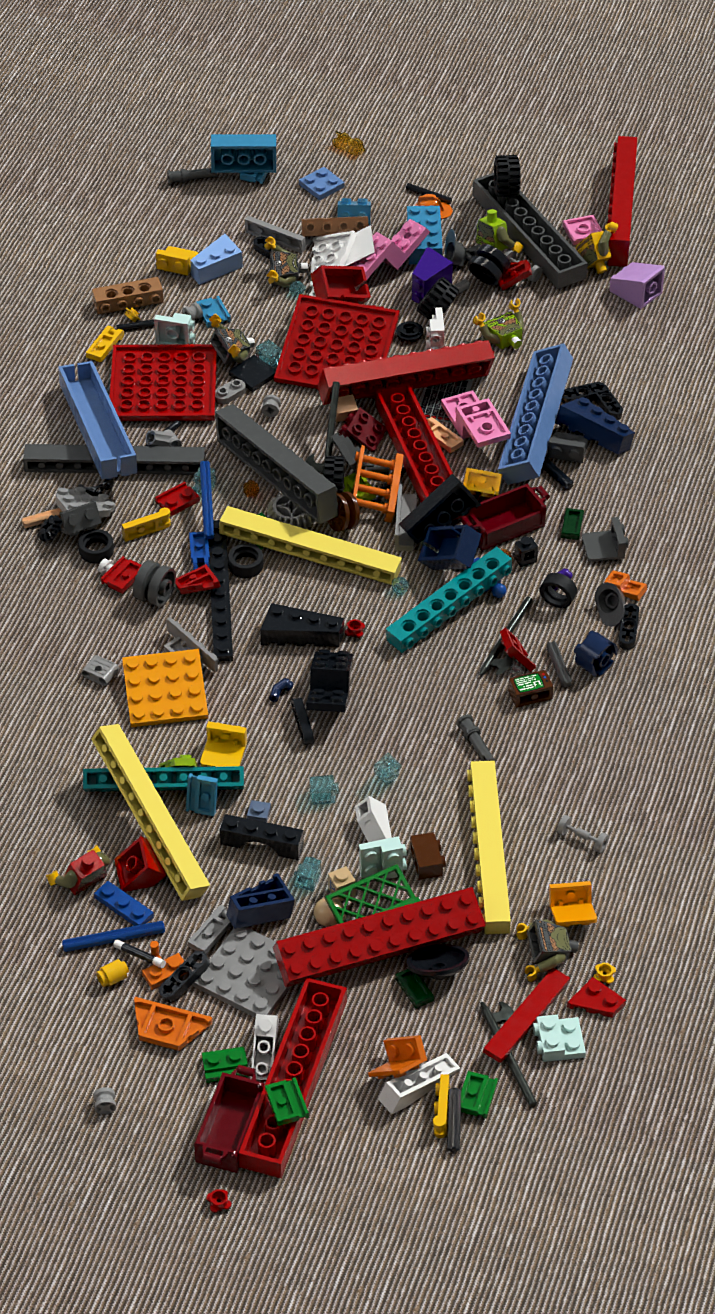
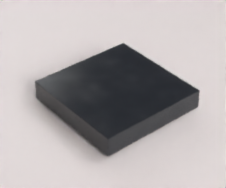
M252 355L229 370V376L233 379L244 381L246 388L254 392L274 379L276 369L256 355Z

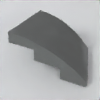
M335 433L331 436L333 443L341 455L344 456L349 467L356 469L357 462L354 460L356 451H360L359 446L354 447L349 437L345 438L343 434L339 436L338 433ZM362 462V467H361V468H364L365 466H367V465H366L367 463Z

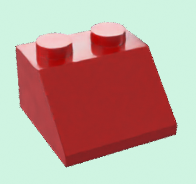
M142 836L114 859L120 887L124 892L153 887L166 876V872L149 841Z

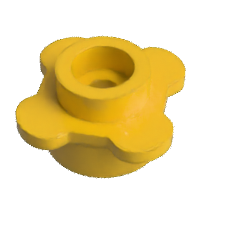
M126 307L127 311L124 314L133 322H136L137 319L140 320L138 317L140 313L134 308L128 309Z
M601 963L595 966L596 974L593 976L595 979L608 984L614 982L613 974L616 972L614 966L609 963Z

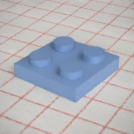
M325 167L299 179V185L318 200H322L345 187V182Z

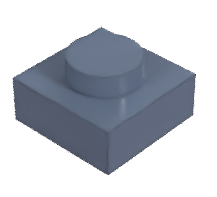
M251 800L247 819L267 822L271 803Z

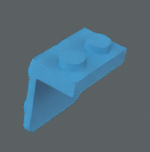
M342 198L341 201H338L337 217L368 216V223L370 225L371 202L368 199L360 198L358 201H351V198Z

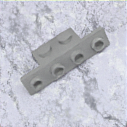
M168 617L166 619L167 631L175 639L164 645V651L174 652L199 649L201 664L204 663L214 673L217 672V656L214 653H210L201 642L194 639L190 632L185 631L179 622Z

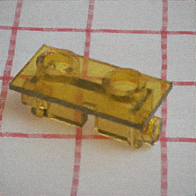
M336 131L337 138L332 140L334 147L343 151L346 148V152L354 156H360L362 151H366L360 139H354L345 132Z

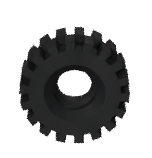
M326 456L325 478L336 485L337 493L344 492V456Z

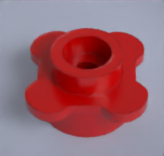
M357 619L347 622L345 635L362 637L365 624Z
M216 1189L206 1197L211 1205L210 1211L213 1213H217L221 1209L231 1208L232 1203L228 1200V1192L226 1190Z

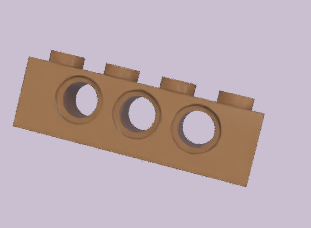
M368 216L301 219L302 236H324L355 231L356 233L369 226Z
M158 277L92 289L93 303L97 315L126 310V307L131 309L164 302L163 288Z

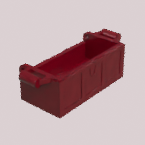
M528 484L480 502L481 506L469 510L468 514L461 517L460 521L463 525H468L482 534L478 547L481 551H484L545 526L546 505L544 502L550 498V495L542 486L530 487ZM535 491L539 493L542 499H540V497L535 493Z
M238 1065L231 1074L222 1072L194 1143L196 1163L238 1173L240 1168L239 1150L264 1088L263 1082L256 1081V1069ZM238 1073V1074L250 1076V1077H252V1079L246 1078V1077H242V1076H238V1075H236V1074Z

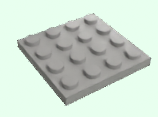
M247 927L233 928L210 958L208 969L193 983V987L255 1018L256 1014L271 1015L291 986L285 987L273 951L276 941Z

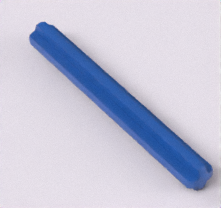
M201 461L200 476L204 538L213 539L214 524L210 462Z
M163 921L65 939L62 941L64 952L114 943L115 940L124 941L164 933L165 926Z

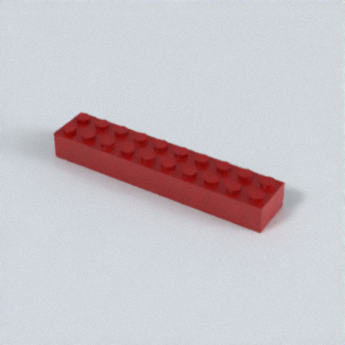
M618 136V142H614L608 223L614 222L618 224V229L615 233L611 232L612 235L609 239L611 258L608 259L607 266H628L638 137Z
M478 340L474 343H461L452 347L444 346L441 349H428L423 352H411L401 356L381 357L372 361L363 360L355 364L346 363L342 366L326 367L322 370L317 388L323 405L331 403L333 382L340 383L338 397L353 394L354 399L375 396V390L405 383H409L412 389L484 377L488 375L495 357L489 340Z
M405 383L375 390V406L397 453L404 455L403 466L420 502H422L453 472L410 384Z
M473 887L279 940L274 944L273 951L284 985L289 987L305 982L306 977L317 979L416 951L420 948L481 932L486 924Z
M306 977L265 1085H269L283 1080L290 1081L296 1077L307 1109L347 1004V987ZM265 1086L239 1150V1167L282 1179L304 1117L300 1118L299 1121L278 1126L265 1092Z

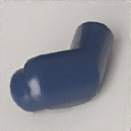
M283 678L274 684L269 699L277 702L283 689L290 691L293 687V682L289 681L288 678Z

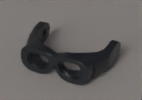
M105 479L102 484L93 487H85L82 484L77 485V487H83L86 489V493L98 496V494H102L104 489H110L114 484V480Z

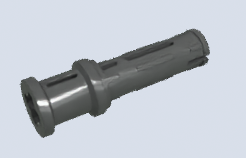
M182 168L179 171L167 170L169 185L175 182L185 183L187 180L217 177V173H211V168L194 170Z
M469 714L461 716L456 724L458 728L462 729L464 738L471 742L482 761L496 762V759L492 756L480 736L481 731L479 727L473 723V717Z

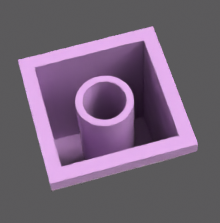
M632 262L611 277L610 292L642 309L662 294L665 267L663 265Z

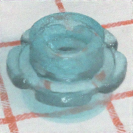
M295 281L290 284L289 290L293 296H299V294H304L306 286L300 281Z
M399 576L392 580L391 587L396 594H403L408 591L410 585L404 577Z

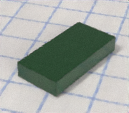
M566 508L561 538L579 540L584 510Z
M409 969L395 974V980L415 1009L434 1001V995L420 976L414 974Z

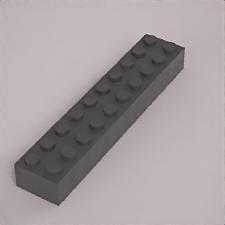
M494 173L473 180L472 196L486 211L490 209L497 210V218L506 222L507 232L514 242H520L524 246L522 251L535 265L542 268V273L557 289L587 278L588 263L521 191L518 197H497L494 188Z
M234 404L215 411L218 442L319 524L338 516L337 487L334 483H331L323 474L316 471L313 466L306 463Z

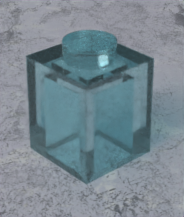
M269 339L256 346L257 357L273 368L278 366L282 352L280 347Z
M333 775L309 777L312 805L336 803L339 786L338 782L334 783Z

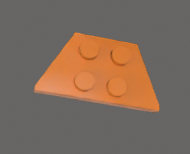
M139 997L134 998L140 1041L180 1051L212 1025L213 1022L210 1016Z

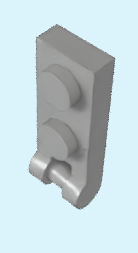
M223 905L218 906L188 940V947L195 951H203L205 954L209 952L232 925L226 916V907Z

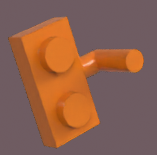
M152 941L150 943L151 954L161 958L159 943ZM179 953L164 959L166 961L164 968L152 965L142 970V976L152 990L160 987L184 962Z

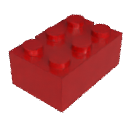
M321 265L311 273L316 297L364 304L371 298L368 284L362 285L367 281L364 267Z

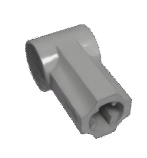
M172 430L148 431L145 435V442L148 446H182L181 441Z

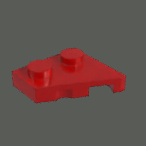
M505 627L500 631L501 642L506 647L505 652L509 657H515L532 672L536 665L527 658L528 653L518 638Z

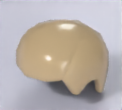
M324 898L320 899L314 907V918L318 924L323 926L337 925L338 923ZM332 899L335 906L344 907L339 899ZM346 914L343 915V921L346 919Z

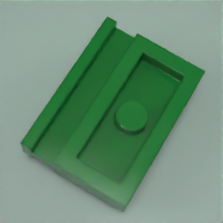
M245 1047L202 1053L206 1084L219 1082L222 1072L231 1074L238 1065L248 1067ZM238 1073L236 1074V1075H238V1076H242V1077H246V1078L249 1077V1076L242 1075V1074H238Z
M468 1071L461 1090V1112L474 1116L481 1115L487 1119L498 1085V1078L491 1079L487 1075Z
M296 1077L290 1081L283 1080L265 1085V1092L278 1126L299 1121L303 1117L309 1118V1112Z

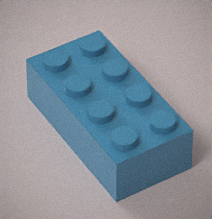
M211 134V173H276V134Z
M407 206V221L411 219L430 231L408 257L409 264H418L428 247L442 255L440 206Z

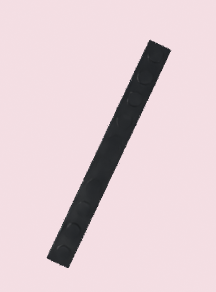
M213 520L214 538L208 539L209 567L221 585L219 588L211 589L213 650L218 658V662L233 661L227 536L219 534L220 520Z

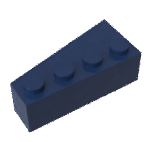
M584 397L560 405L555 421L560 426L562 424L568 426V430L572 432L579 431L583 433L584 438L588 440L599 441L598 445L616 454L630 450L635 434L627 425L622 424L614 416L607 414L602 408L594 405L589 399Z

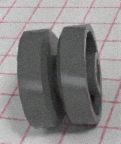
M152 560L145 561L135 577L133 596L143 602L148 601L151 605L162 607L169 600L176 581L175 570L166 565L161 566Z

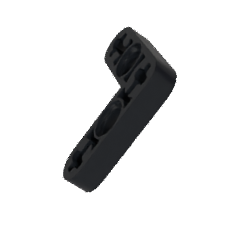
M594 382L564 389L561 399L562 403L565 404L584 397L590 401L595 400L604 412L614 416L616 420L622 418V406L604 383Z

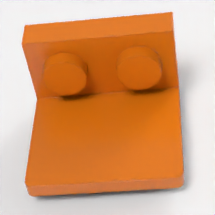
M421 1035L384 1040L389 1062L368 1072L369 1077L377 1076L378 1079H384L390 1075H393L394 1078L405 1076L406 1071L420 1068L419 1064L427 1061Z

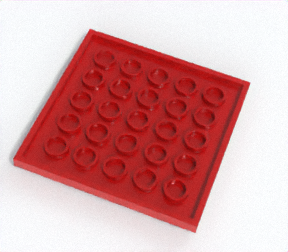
M299 294L274 375V382L318 389L317 386L322 370L326 367H337L346 363L355 364L363 360L372 361L381 357L388 358L400 310Z
M212 344L113 345L109 397L120 421H215L217 351Z

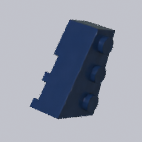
M276 873L271 879L260 881L258 886L252 889L248 887L230 896L226 916L234 929L291 918L295 899L279 874Z

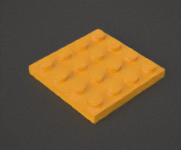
M199 649L122 657L131 727L208 719Z

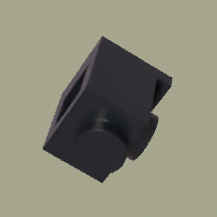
M525 536L520 541L515 542V549L512 555L520 567L537 562L538 545L532 537Z

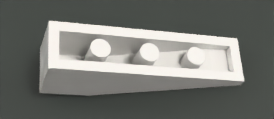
M445 1053L421 1065L418 1069L406 1072L405 1076L386 1082L378 1100L391 1114H394L434 1089L436 1083H440V1074H449V1077H451L460 1070V1067Z

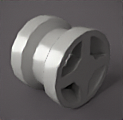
M197 302L192 303L190 307L186 306L182 309L183 314L191 315V320L195 321L196 318L200 319L203 317V311Z
M275 395L265 396L262 413L268 417L277 416L281 405L280 398Z
M99 1088L93 1093L94 1101H96L94 1105L95 1112L98 1114H110L116 1110V1102L114 1101L115 1091L112 1088Z

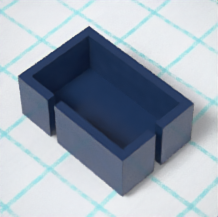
M468 525L429 527L424 543L439 552L436 553L427 546H422L418 561L432 570L471 568L482 534Z

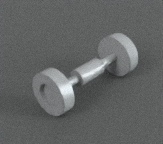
M508 249L505 251L504 254L511 263L520 261L515 260L516 253L513 250ZM534 265L531 268L532 275L528 277V280L536 282L541 277L542 268L538 265Z
M568 815L562 817L557 827L558 834L565 835L569 829L575 832V835L587 841L590 839L596 842L594 851L598 853L603 852L609 840L608 834L602 832L597 839L591 836V833L579 827L576 829L570 826L572 817Z

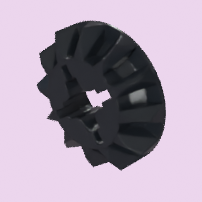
M413 321L403 322L396 328L397 337L401 338V341L407 340L408 342H416L417 339H421L424 331L419 323Z
M51 515L41 523L37 535L41 541L47 542L59 533L62 526L61 518L57 515Z

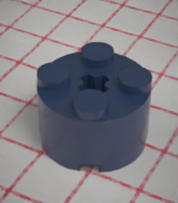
M592 630L588 633L586 639L575 647V663L594 677L597 674L601 676L612 666L614 662L612 657L614 654L617 656L618 647L600 633Z

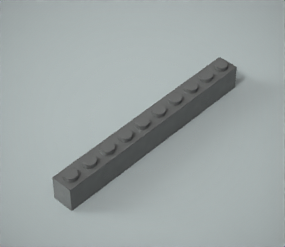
M25 444L23 456L25 472L99 473L87 445ZM132 446L137 459L136 474L200 475V462L205 461V447Z

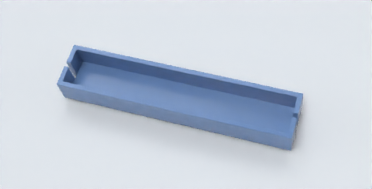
M93 361L77 363L78 380L76 381L74 364L58 366L60 387L101 479H112L113 477H118V474H121V476L136 474V453Z

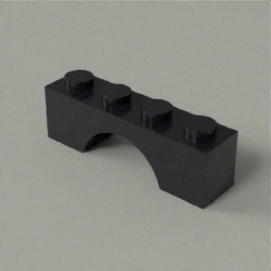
M225 814L220 827V845L241 848L245 843L259 842L274 849L279 857L299 860L304 846V830Z

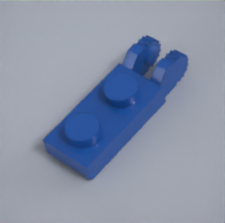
M190 532L189 540L193 570L198 568L197 563H204V565L207 564L209 567L208 539L204 538V532Z

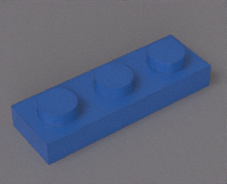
M109 881L94 893L96 900L134 926L147 924L154 917L153 911Z

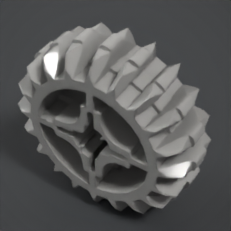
M277 494V497H272V501L269 502L267 516L270 519L304 529L311 527L312 523L315 522L313 518L285 495Z

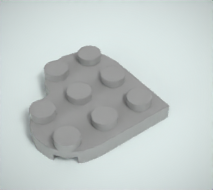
M76 487L75 489L58 488L55 499L62 512L94 501L96 502L100 517H109L111 512L115 513L116 505L109 499L107 494L91 496L86 493V489L83 487Z

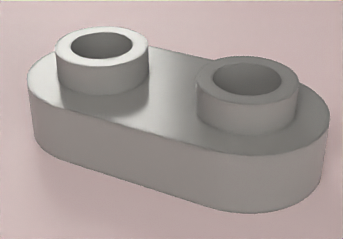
M235 379L217 388L215 391V401L219 404H227L242 396L246 391L244 381Z

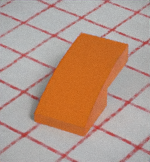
M614 570L604 581V583L614 584L622 591L625 597L639 601L647 591V584L630 580L629 574Z

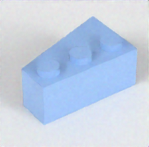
M226 234L222 235L190 260L191 276L199 285L243 267L242 251Z

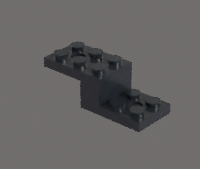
M321 649L319 652L315 651L310 671V691L306 702V710L346 711L350 695V673L354 654H350L348 651L334 653L326 649Z

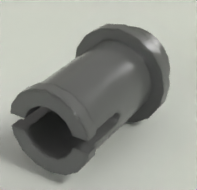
M366 464L367 471L380 474L389 473V468Z

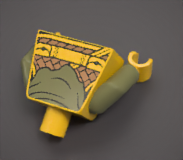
M614 222L606 224L605 231L591 233L575 246L577 252L588 263L587 269L595 267L598 274L607 271L604 262L611 258L609 239L612 235L611 232L615 233L617 231L618 224Z

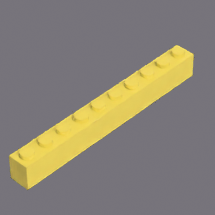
M227 506L219 522V534L390 585H394L401 570V557Z
M119 724L100 726L91 740L182 901L202 897L210 884L126 738L125 733Z
M471 761V768L467 770V782H471V785H468V795L473 799V801H470V813H474V816H471V828H475L472 838L473 844H477V848H474V860H478V864L475 865L476 877L480 876V881H477V893H481V897H478V904L480 909H483L482 916L486 924L484 927L485 934H510L511 919L495 761Z

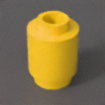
M117 959L101 967L96 972V976L102 987H110L126 979L129 969L124 961L121 962Z

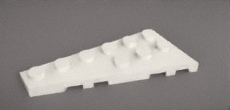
M355 231L313 237L314 247H312V252L314 256L311 260V273L321 265L344 266L357 236ZM310 281L312 290L309 296H315L313 283Z

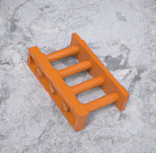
M361 445L360 451H356L354 457L357 465L352 494L357 497V491L383 496L384 499H387V503L380 504L358 498L356 500L360 507L382 511L385 514L384 521L391 523L396 508L404 455L397 453L395 460L391 459V461L364 455L365 446ZM362 462L387 467L389 470H392V474L385 475L361 469ZM360 476L387 482L390 486L386 490L359 484Z

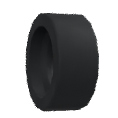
M93 529L86 531L79 538V554L86 562L99 564L103 559L109 560L112 557L114 543L111 534L107 531ZM95 542L107 545L100 550L86 548V546Z
M244 543L230 550L228 566L230 572L235 576L251 578L263 570V553L259 547ZM241 557H251L256 562L249 565H241L236 560Z
M560 573L548 574L539 588L541 597L548 604L557 608L570 606L577 595L575 583L569 577ZM551 586L561 589L566 595L559 594Z

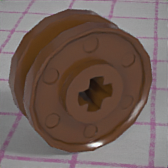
M348 491L336 493L338 516L328 520L329 526L337 532L356 528L360 519L359 504L356 497Z

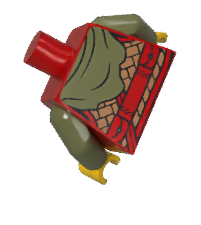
M95 845L93 849L87 850L88 853L69 864L65 876H59L57 870H55L51 874H47L46 877L50 886L56 884L68 888L75 896L107 876L106 867L110 864V859L101 852L98 845Z

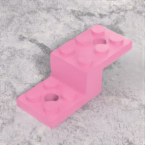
M409 219L404 223L401 230L393 236L392 240L376 232L372 235L375 252L348 266L364 267L366 280L382 262L398 270L430 231L421 224Z
M472 390L441 399V406L462 439L471 437L477 448L511 438L509 429L489 398L479 400Z

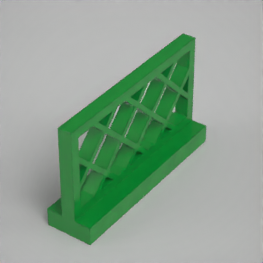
M398 864L331 893L324 898L338 924L344 923L342 920L344 914L353 916L355 919L365 917L360 915L362 905L374 909L373 915L376 914V910L383 912L420 901L419 897H415ZM395 871L399 878L397 884L387 881V874ZM371 881L382 883L379 892L368 888ZM384 884L396 888L393 897L382 893ZM354 889L364 891L362 899L350 897L351 891ZM398 889L405 891L409 898L404 901L395 898ZM366 892L378 896L375 905L364 901ZM336 897L345 899L344 907L335 906L332 899ZM380 897L391 901L389 908L385 909L378 906ZM348 901L360 904L357 913L346 910Z

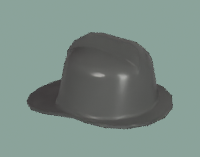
M450 229L445 242V258L453 262V266L462 267L466 258V250L463 244L456 241L455 231Z
M608 582L601 584L595 592V603L600 618L606 626H616L624 617L625 596L614 584Z

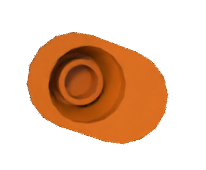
M433 194L419 196L418 203L415 205L440 206L441 219L448 218L453 212L449 204L441 202Z

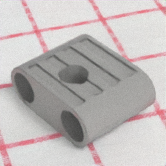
M94 655L83 668L81 674L91 681L106 686L120 668L116 663Z

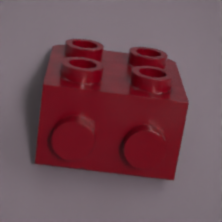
M359 407L354 413L350 412L344 420L346 424L340 427L338 433H340L339 436L343 434L345 438L352 436L373 452L376 450L387 429Z

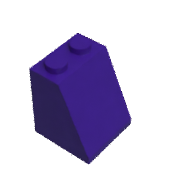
M430 247L426 248L412 273V300L418 304L438 279L444 277L452 283L453 262Z

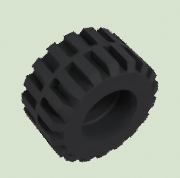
M496 155L494 160V188L497 197H518L521 186L519 158L517 155Z
M444 277L438 279L417 306V311L428 320L432 319V315H435V308L442 307L444 314L458 296L459 289Z

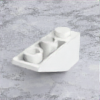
M368 796L355 806L357 822L368 842L392 838L387 809L384 803Z
M256 1014L251 1067L256 1069V1080H267L275 1060L279 1018L276 1015Z

